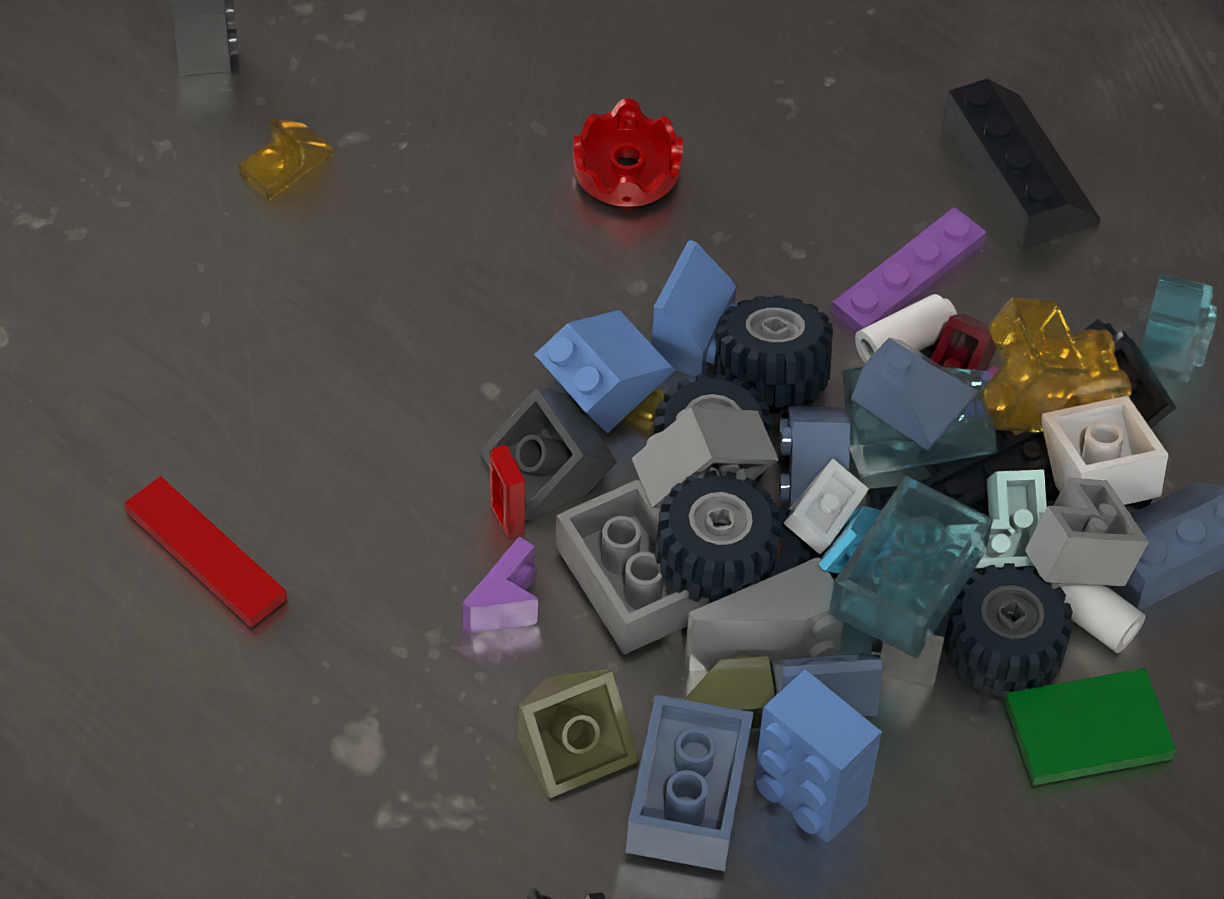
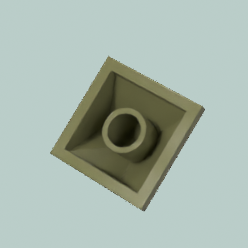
M610 669L548 676L518 705L517 739L549 798L640 761L616 682Z

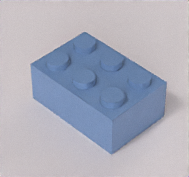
M804 669L763 707L754 782L760 793L767 800L773 803L779 802L791 812L797 824L804 831L810 834L816 833L825 842L829 843L868 804L882 731Z

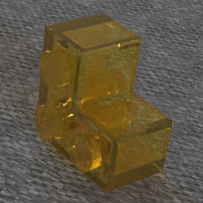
M1010 297L988 326L1004 364L981 394L997 430L1043 432L1041 423L1042 413L1060 410L1089 375V371L1056 301Z

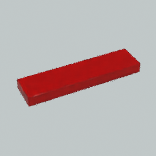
M162 476L156 478L124 502L126 513L250 628L287 600V592L280 584Z

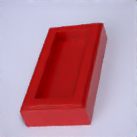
M507 445L491 449L489 454L490 506L505 536L512 539L525 534V480Z

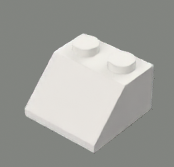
M1128 396L1042 413L1041 423L1055 486L1059 492H1061L1067 478L1107 480L1124 505L1161 497L1168 453Z

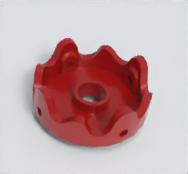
M625 98L620 100L609 113L601 115L596 113L590 114L585 120L581 133L573 136L572 162L574 174L584 190L599 201L622 207L646 205L664 197L675 186L680 176L683 137L676 135L672 123L666 116H661L659 119H651L645 116L641 111L639 103L634 99ZM619 158H634L638 162L634 165L625 166L616 160Z

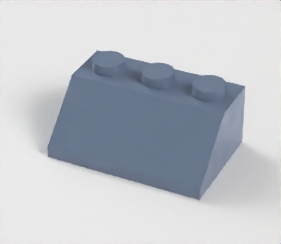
M1196 481L1130 514L1149 543L1126 585L1116 587L1130 604L1141 611L1224 569V486Z

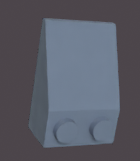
M655 695L628 820L625 853L725 871L754 712Z

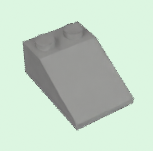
M814 558L689 612L684 664L689 671H710L719 660L730 659L741 654H748L754 657L769 656V660L836 655L840 650L848 601L830 573L824 571L819 565L820 558Z

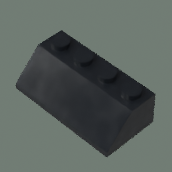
M989 79L980 80L948 91L942 125L1021 250L1100 224L1101 218L1019 94Z

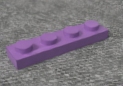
M953 207L832 302L831 313L856 333L898 312L985 243L987 232L957 208Z

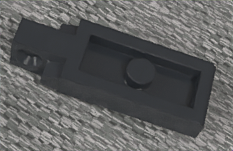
M1098 318L1084 329L1097 350L1091 356L1093 361L1090 365L1112 399L1128 396L1151 429L1177 408L1134 340L1125 331L1121 330L1117 333L1110 323H1103Z

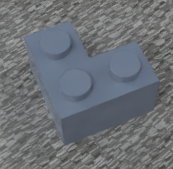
M788 406L787 419H779L778 446L781 447V455H787L789 459L788 474L780 473L779 501L787 502L788 509L832 458L849 471L851 423L843 407Z

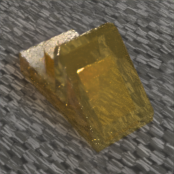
M279 119L270 120L272 142L239 164L240 176L266 199L271 200L334 155V148L307 125Z

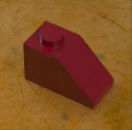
M964 313L950 316L931 360L976 388L979 384L978 381L987 371L1004 332Z

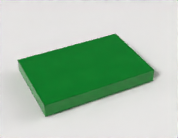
M1146 668L1006 693L1004 703L1032 786L1173 760L1176 754V748Z

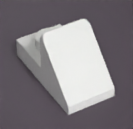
M832 458L790 506L791 512L783 524L817 553L821 554L832 543L869 489Z

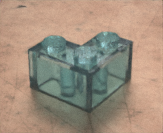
M1160 273L1140 348L1141 353L1156 375L1189 383L1193 366L1203 367L1209 345L1207 340L1211 341L1218 315L1216 313L1218 307L1211 305L1214 294L1212 293L1213 286Z

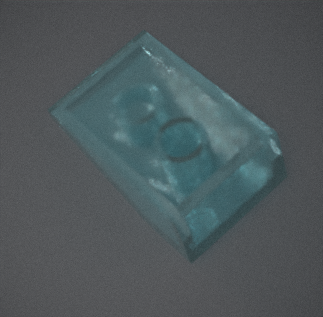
M863 366L842 370L845 412L851 423L850 453L860 477L998 452L991 381L988 371L943 367L979 392L976 398L928 451L851 400Z

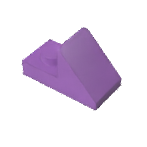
M518 537L463 602V629L470 633L530 626L538 622V599L526 591L537 573V568L535 567V546Z

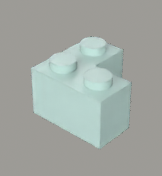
M1044 470L997 471L986 479L989 520L952 521L943 528L944 552L953 554L961 564L958 575H968L975 571L983 574L984 567L993 564L997 569H1003L1004 563H1015V569L1024 571L1026 565L1034 568L1035 572L1038 571L1025 549L1047 508Z

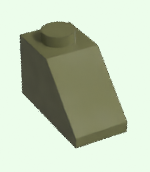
M741 654L730 659L719 660L684 700L754 712L750 733H760L763 707L775 697L769 656L754 657L748 654Z

